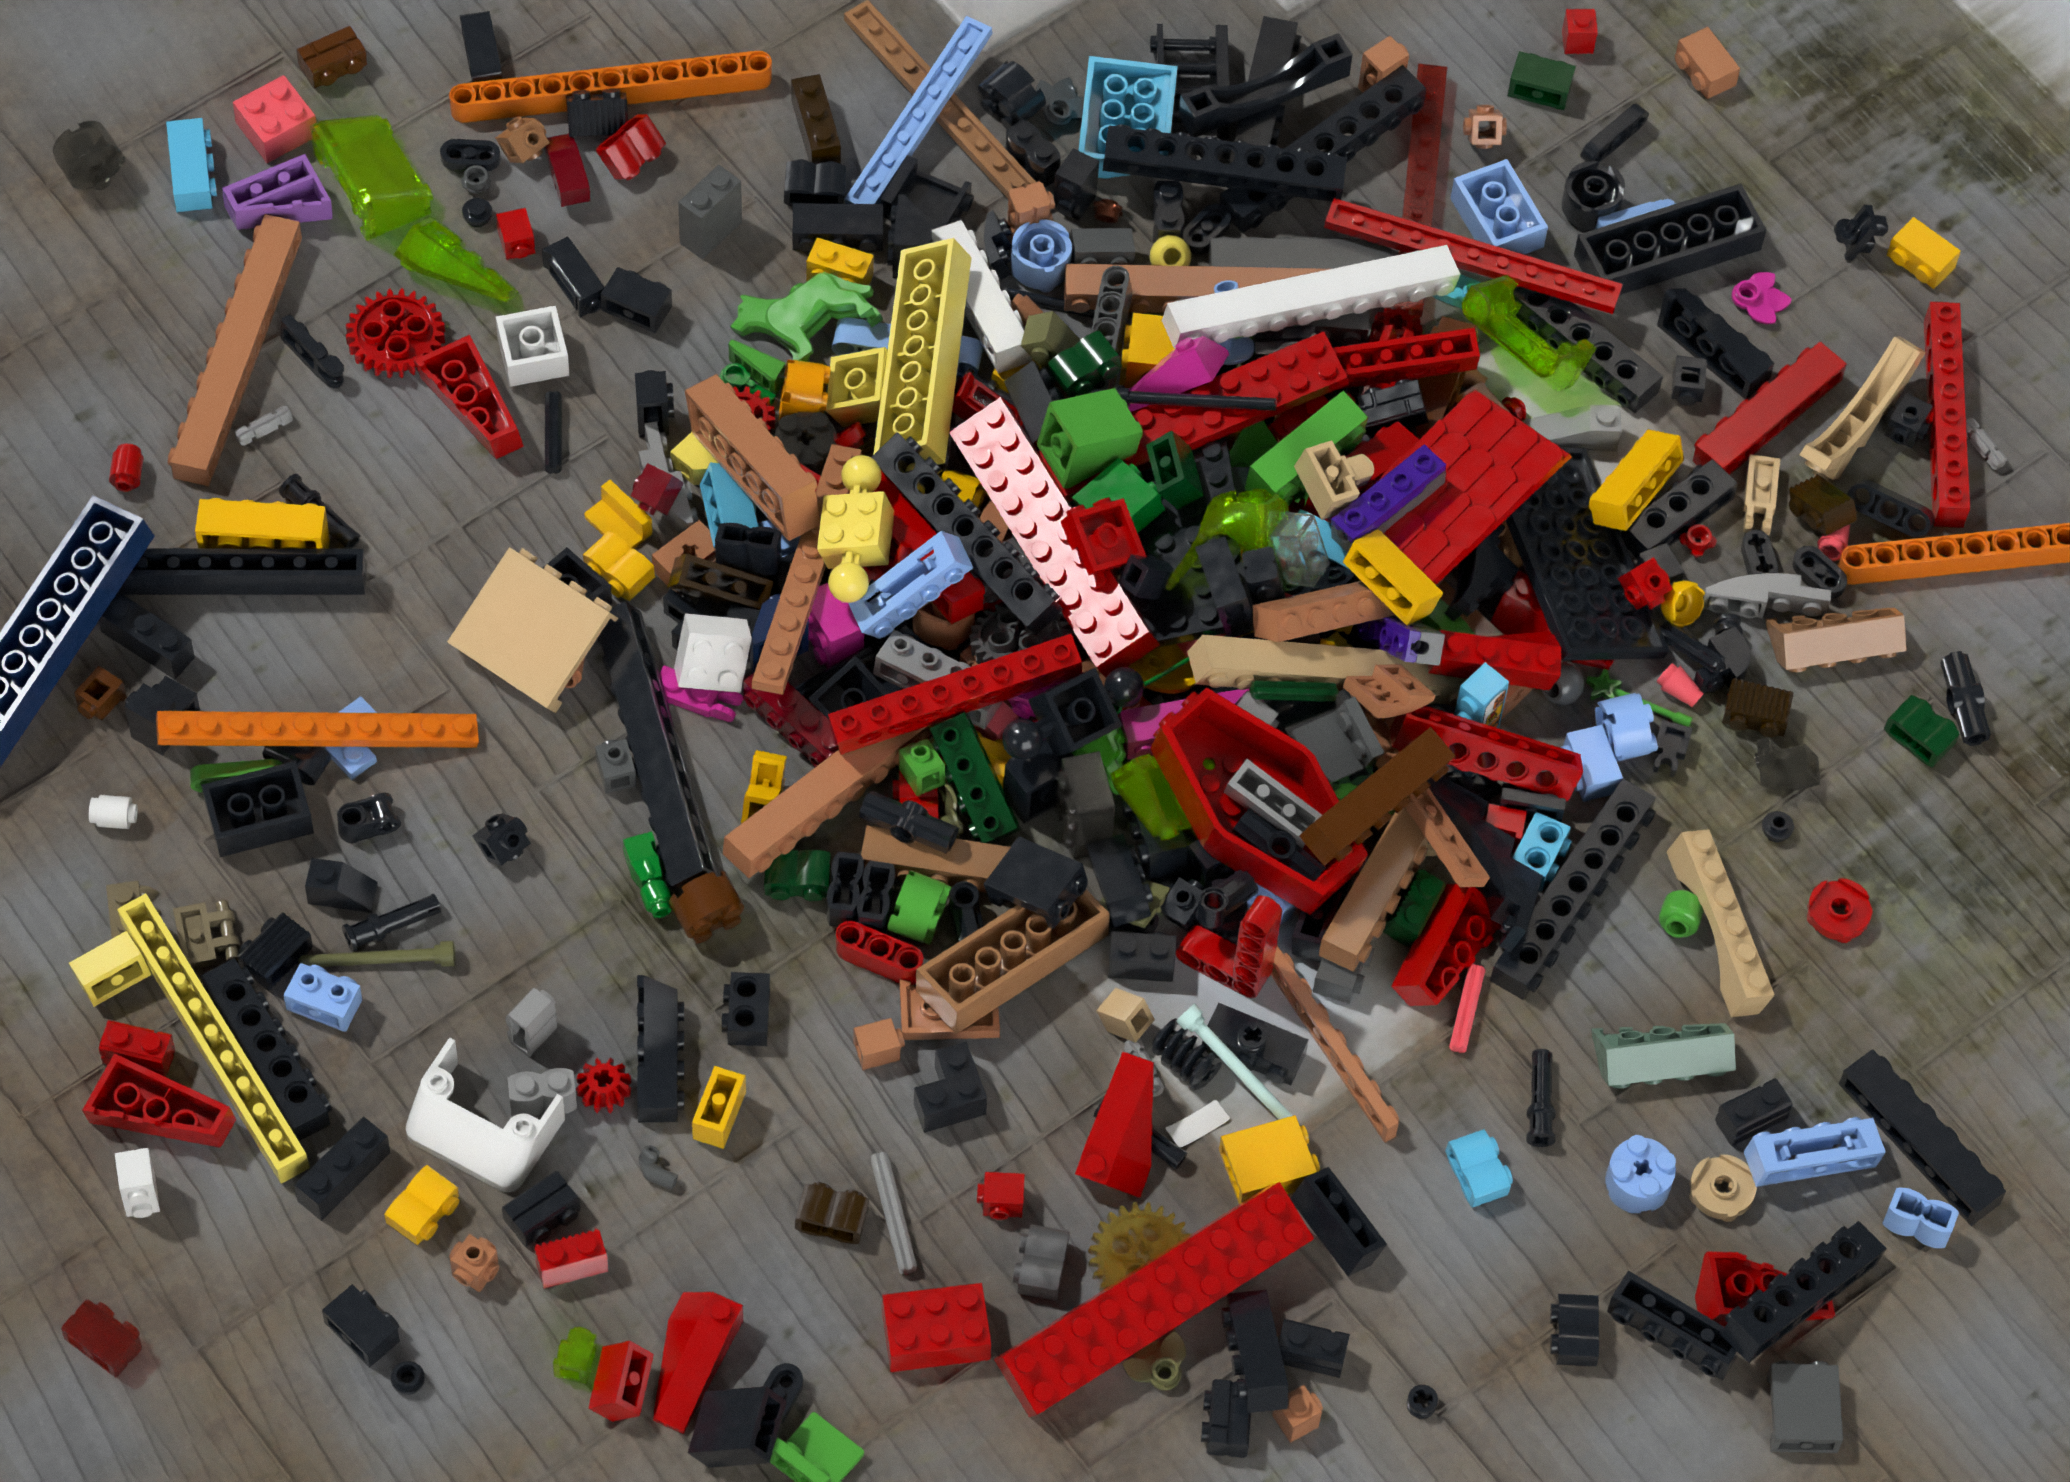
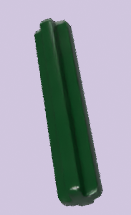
M1255 680L1252 682L1251 687H1249L1251 697L1255 700L1333 702L1336 700L1337 695H1339L1336 684L1329 682Z

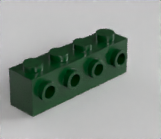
M963 712L930 728L933 736L929 738V741L938 755L942 754L946 763V779L949 784L955 782L960 793L956 795L957 803L963 813L968 811L973 823L968 826L975 841L981 840L982 843L992 844L1022 830L969 714Z

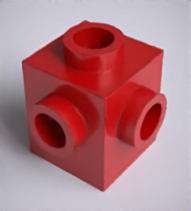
M1654 557L1618 578L1624 588L1626 599L1634 605L1636 610L1645 605L1651 610L1666 601L1663 595L1673 589L1670 585L1668 574L1664 569L1660 568Z

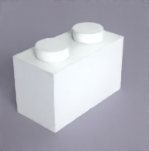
M143 1148L115 1153L119 1190L126 1216L144 1218L152 1213L160 1212L156 1178L149 1149Z

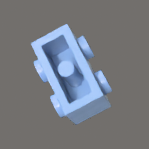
M303 963L299 964L283 995L286 1010L343 1032L347 1031L362 1002L360 985L353 979L346 976L337 977L329 974L318 965L308 966Z

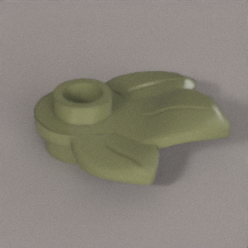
M945 784V793L941 789L938 790L941 808L944 816L938 817V819L957 826L958 834L956 839H959V835L963 834L961 820L955 812L957 797L953 788L949 784Z
M1174 1331L1164 1339L1162 1344L1155 1340L1134 1353L1135 1358L1126 1360L1122 1364L1126 1374L1131 1379L1137 1382H1150L1159 1390H1171L1181 1381L1182 1370L1180 1365L1186 1358V1347L1181 1336ZM1166 1371L1171 1376L1168 1379H1163L1159 1376V1373Z

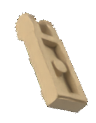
M1749 455L1743 511H1745L1743 532L1753 529V513L1765 514L1761 530L1770 536L1772 517L1776 510L1780 458Z

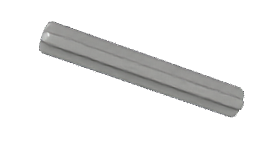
M886 1152L875 1153L871 1156V1164L899 1273L902 1275L911 1274L916 1271L917 1264L890 1159Z

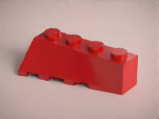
M1439 630V632L1445 634L1440 666L1428 664L1429 674L1468 679L1486 662L1507 679L1509 685L1550 690L1561 676V646L1555 635L1551 634L1550 631L1488 637Z
M1446 884L1420 937L1417 940L1415 939L1391 985L1409 1006L1438 1005L1460 979L1459 974L1462 970L1470 968L1476 960L1474 956L1481 948H1487L1493 940L1492 935L1497 930H1500L1501 925L1490 919L1486 898L1476 887H1459L1458 884Z

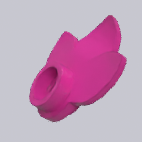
M1769 272L1753 274L1749 280L1741 281L1735 285L1731 294L1732 301L1736 306L1746 309L1753 320L1762 324L1776 323L1775 313L1787 308L1792 299L1784 292L1773 287L1775 274Z

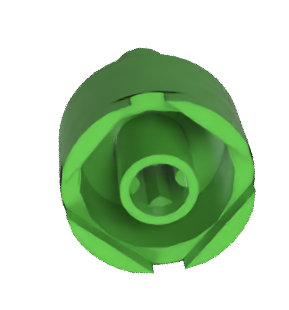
M909 870L896 901L895 913L891 915L887 930L922 944L930 945L936 932L939 918L942 917L951 886Z

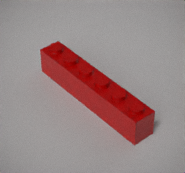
M1821 341L1811 349L1809 347L1805 348L1795 363L1791 366L1789 364L1785 365L1777 374L1776 379L1771 383L1765 382L1751 400H1743L1732 416L1729 418L1727 416L1723 417L1715 426L1714 431L1709 435L1703 434L1696 441L1692 462L1703 466L1713 459L1729 475L1732 474L1749 459L1750 454L1754 455L1841 382L1847 363Z
M881 470V482L873 492L884 491L895 511L890 553L895 558L900 542H905L912 546L911 554L935 536L936 532L933 530L931 523L917 512L913 503L904 497L898 487ZM934 549L927 555L922 557L920 560L924 561L927 557L932 555L934 553ZM967 572L961 581L951 584L932 602L951 624H954L983 609L985 587L979 578H975L970 572Z

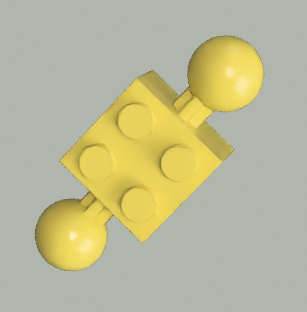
M865 455L854 456L843 466L841 472L842 482L846 489L850 491V494L824 495L817 550L827 568L833 569L828 579L831 594L837 600L845 603L860 600L868 590V575L862 567L888 565L895 511L884 491L873 492L881 482V469L873 458Z

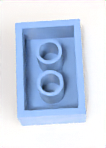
M1508 159L1454 178L1450 199L1474 240L1524 255L1544 248L1548 226Z

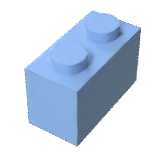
M1603 725L1566 733L1564 745L1561 748L1581 754L1583 774L1574 790L1580 792L1583 802L1612 795L1623 777Z

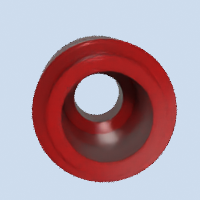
M128 443L120 444L113 452L109 482L119 491L128 492L140 485L144 457L138 446Z

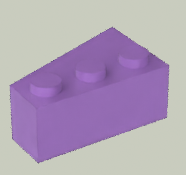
M305 154L222 188L224 207L237 230L255 228L257 224L261 225L264 214L299 221L300 223L333 219L331 200Z

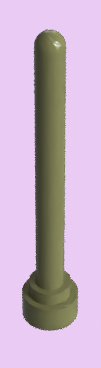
M454 940L440 941V944L434 945V948L302 955L298 959V964L334 967L435 961V964H441L442 967H452L456 963Z

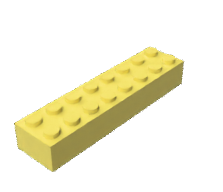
M954 238L901 250L873 455L898 432L905 439L911 436L923 448L919 454L925 460L930 456L937 465L943 464L946 461L972 259ZM911 463L906 468V471L913 470L915 463Z

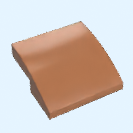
M1401 664L1375 665L1372 676H1346L1343 688L1353 697L1355 696L1357 701L1377 719L1395 717L1415 711L1433 702L1436 696Z

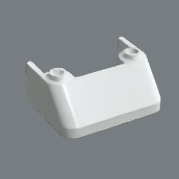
M449 1038L421 1080L406 1123L407 1138L414 1146L497 1190L513 1192L521 1187L564 1122L563 1097L557 1094L540 1120L529 1114H517L507 1122L503 1129L448 1100L454 1091V1079L451 1073L458 1065L456 1042L454 1039Z

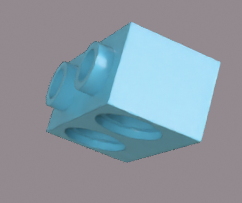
M1535 812L1513 859L1543 875L1538 890L1542 892L1547 881L1551 883L1559 871L1560 866L1556 864L1559 857L1565 858L1570 850L1572 840L1568 839L1571 827ZM1549 838L1552 839L1554 842L1548 843L1542 839ZM1530 863H1537L1541 868H1534Z

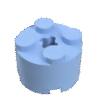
M1041 219L1039 223L1030 224V222L1021 225L1014 233L1012 239L1011 273L1013 277L1023 285L1039 289L1042 292H1050L1064 281L1065 264H1071L1072 243L1067 230L1059 223L1047 219Z
M1631 693L1597 702L1600 707L1595 708L1596 725H1603L1617 762L1657 751V740L1654 733H1651L1649 724L1654 720L1653 712L1649 704L1643 705L1639 693Z
M1634 1135L1629 1140L1621 1143L1611 1156L1605 1176V1184L1612 1202L1629 1213L1654 1211L1660 1208L1667 1200L1675 1178L1676 1159L1674 1155L1661 1143L1640 1135Z

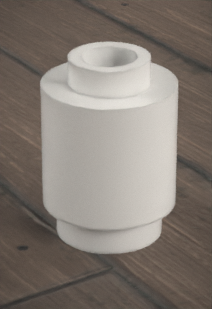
M100 795L99 798L92 797L90 800L89 822L96 823L97 827L129 829L131 823H136L138 805L132 803L131 797Z

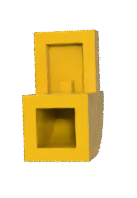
M759 750L755 751L750 784L744 796L741 823L784 791L787 756Z

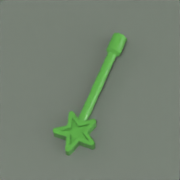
M1607 669L1603 670L1600 678L1587 677L1586 683L1593 688L1590 696L1591 700L1601 696L1611 699L1614 698V695L1619 697L1630 694L1618 689L1621 688L1622 681L1610 679ZM1642 699L1643 705L1649 704L1652 712L1671 719L1673 723L1690 727L1693 720L1692 717L1681 712H1672Z

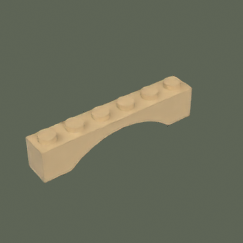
M1710 830L1681 832L1667 850V855L1676 878L1697 895L1709 920L1719 959L1720 990L1730 1016L1739 1017L1759 1014L1775 994Z

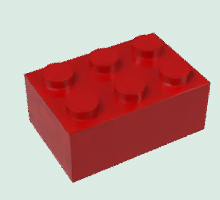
M982 1283L882 1295V1317L890 1372L990 1360L991 1338Z

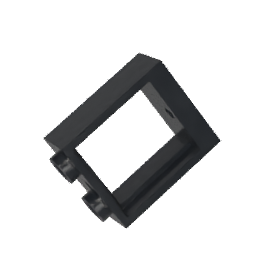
M1226 537L1210 539L1202 545L1196 546L1195 548L1226 636L1238 637L1254 631L1253 614Z

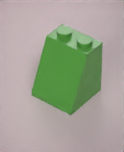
M1115 388L1050 402L1037 446L1062 487L1067 489L1105 470L1116 459L1124 460L1136 454L1143 431L1140 423L1134 419L1129 411L1126 401L1120 397Z

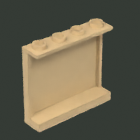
M509 547L447 642L547 709L556 713L562 705L558 697L609 619L616 622L618 618L610 613L612 606L600 598L596 597L593 602L585 597L588 590L574 581L567 585L559 580L563 575L548 564L544 569L536 565L535 562L538 558L523 548L518 553Z

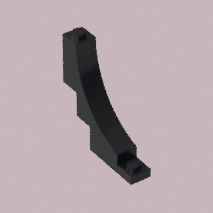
M1444 776L1437 782L1430 778L1428 780L1431 785L1429 789L1490 877L1485 886L1482 887L1488 904L1490 919L1501 925L1500 932L1503 933L1500 947L1511 952L1527 931L1543 875L1510 857L1515 841L1514 837L1482 820L1488 801Z

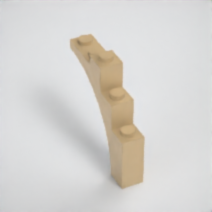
M1896 336L1892 339L1883 356L1844 411L1825 432L1814 441L1806 444L1800 453V456L1807 459L1805 464L1813 469L1812 473L1815 476L1818 474L1827 481L1841 477L1857 448L1865 446L1881 417L1887 415L1891 406L1896 404L1926 351L1901 336Z

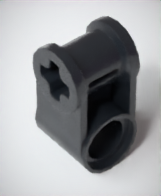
M378 793L369 798L342 805L337 813L338 833L341 839L345 842L356 843L364 839L396 831L402 823L392 808L393 798L391 794ZM348 821H357L358 823L353 824V825H350V824H347L346 822H348Z

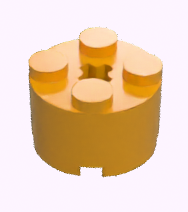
M787 359L784 372L785 379L781 390L779 420L822 425L823 414L827 406L828 392H826V386L829 383L831 366Z

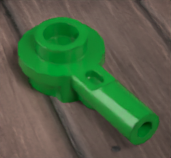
M728 364L720 372L719 377L725 384L729 383L732 387H737L739 392L744 391L746 386L749 387L751 394L760 390L761 399L769 397L770 406L774 403L777 395L751 380L750 373L741 364Z

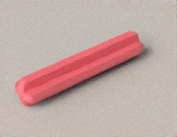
M1472 964L1467 970L1449 1045L1450 1050L1453 1052L1465 1053L1467 1050L1485 974V968L1481 965Z

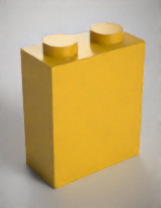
M1296 1115L1221 1136L1219 1152L1239 1204L1267 1186L1277 1182L1281 1183L1287 1194L1293 1193L1305 1177L1320 1171L1317 1156L1310 1154L1307 1146L1309 1144L1307 1130L1304 1125H1299Z

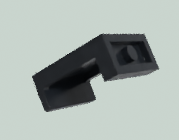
M907 155L880 199V204H883V217L890 220L892 205L897 206L899 194H905L932 221V230L960 221L963 211L968 212L974 200V195L971 194L972 183L965 181L962 188L919 171L918 159Z
M1022 837L1017 838L984 882L990 903L1001 907L1005 900L1042 915L1046 920L1047 926L1052 929L1067 917L1070 907L1078 896L1083 895L1088 885L1083 863Z

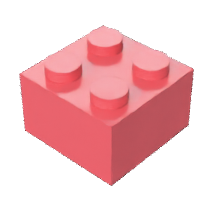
M284 75L233 101L236 124L266 163L318 137L315 114Z

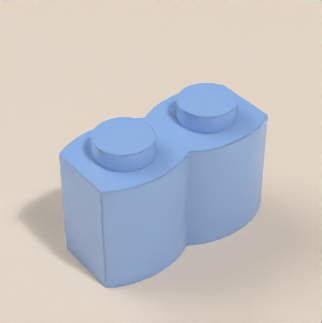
M1896 1188L1882 1224L1888 1230L1898 1235L1914 1236L1919 1242L1929 1247L1945 1248L1959 1211L1946 1202L1927 1200L1915 1190Z

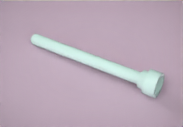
M1195 1003L1176 1020L1184 1030L1188 1029L1191 1033L1195 1031L1278 1120L1293 1116L1204 1023L1206 1019L1201 1015L1203 1011Z

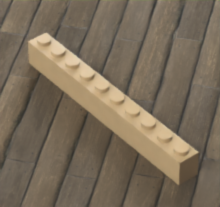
M1202 635L1187 651L1196 685H1209L1213 688L1234 687L1239 690H1246L1251 687L1253 681L1262 680L1335 683L1337 689L1341 691L1344 690L1343 685L1346 676H1372L1375 665L1401 664L1436 695L1434 701L1427 705L1436 703L1449 704L1456 707L1460 686L1466 681L1465 678L1429 674L1428 664L1404 662L1379 649Z

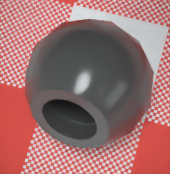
M1562 662L1560 678L1550 690H1542V693L1553 704L1559 706L1573 704L1583 693L1584 678L1580 670L1574 665Z

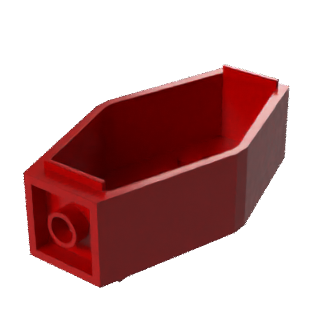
M1205 688L1199 695L1194 691L1182 702L1181 705L1183 707L1176 715L1171 711L1159 722L1158 725L1160 727L1153 734L1155 740L1150 750L1202 847L1213 858L1235 871H1247L1254 878L1255 883L1311 915L1356 875L1368 857L1365 847L1362 843L1359 846L1355 842L1350 844L1353 851L1340 862L1333 858L1325 865V872L1313 882L1236 836L1232 830L1247 810L1223 792L1246 759L1322 815L1337 804L1339 800L1315 755L1306 746L1209 688ZM1211 760L1214 763V768L1211 770L1206 769L1203 766V761ZM1272 845L1275 853L1279 855L1287 854L1283 846ZM1305 845L1303 850L1320 862L1308 846Z

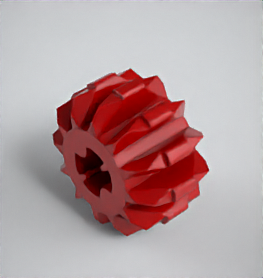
M1400 304L1395 310L1388 307L1384 309V312H1378L1371 326V331L1376 329L1377 332L1382 333L1384 325H1392L1398 337L1404 334L1405 329L1414 332V336L1423 334L1420 316L1413 315L1412 308L1406 311L1402 310Z
M597 1057L595 1059V1066L585 1063L583 1066L584 1073H578L576 1078L579 1084L576 1087L577 1096L583 1097L582 1103L585 1108L594 1104V1111L596 1113L602 1107H606L610 1114L613 1111L614 1104L623 1108L625 1104L624 1098L631 1095V1087L629 1085L632 1083L631 1075L625 1073L623 1063L614 1066V1060L611 1057L606 1063H601V1060Z

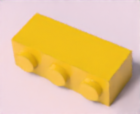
M1379 529L1355 540L1343 560V563L1407 626L1430 615L1443 594Z

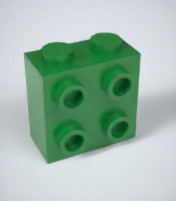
M1120 458L1116 459L1072 497L1076 506L1084 505L1085 509L1093 507V503L1110 497L1111 501L1124 498L1137 533L1165 510L1161 501L1162 496L1158 493L1156 484L1152 481L1146 483L1142 479V473L1134 464L1127 465Z

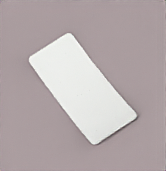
M1213 1100L1195 1113L1166 1127V1130L1177 1146L1183 1147L1229 1121L1230 1117L1219 1102Z

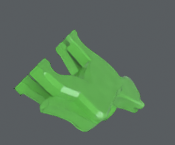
M822 272L816 274L804 284L798 283L793 286L789 295L784 298L763 299L741 295L740 298L743 302L738 306V317L730 327L741 336L753 332L770 335L792 353L793 360L810 362L809 356L814 353V348L809 339L831 318H866L871 327L881 322L883 318L880 312L865 300L873 296L874 291L871 286L853 283L833 274Z

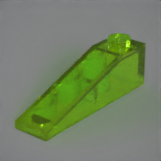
M433 216L413 225L394 253V256L400 260V264L409 271H416L419 274L504 302L512 300L519 293L496 270L489 267L484 268L480 261L482 257L475 251L465 250L460 245L463 240Z

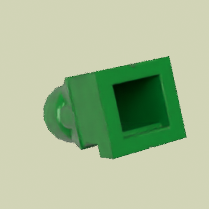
M653 832L623 839V854L630 877L640 889L645 909L652 913L654 918L667 916L671 912L669 900L672 896L667 883L662 880Z

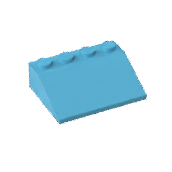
M1089 56L1078 151L1099 160L1098 178L1106 179L1130 175L1102 171L1109 125L1116 126L1122 124L1141 130L1152 128L1171 134L1178 66ZM1138 147L1129 148L1131 151L1134 152L1142 151ZM1168 151L1159 152L1163 156H1168L1169 154Z

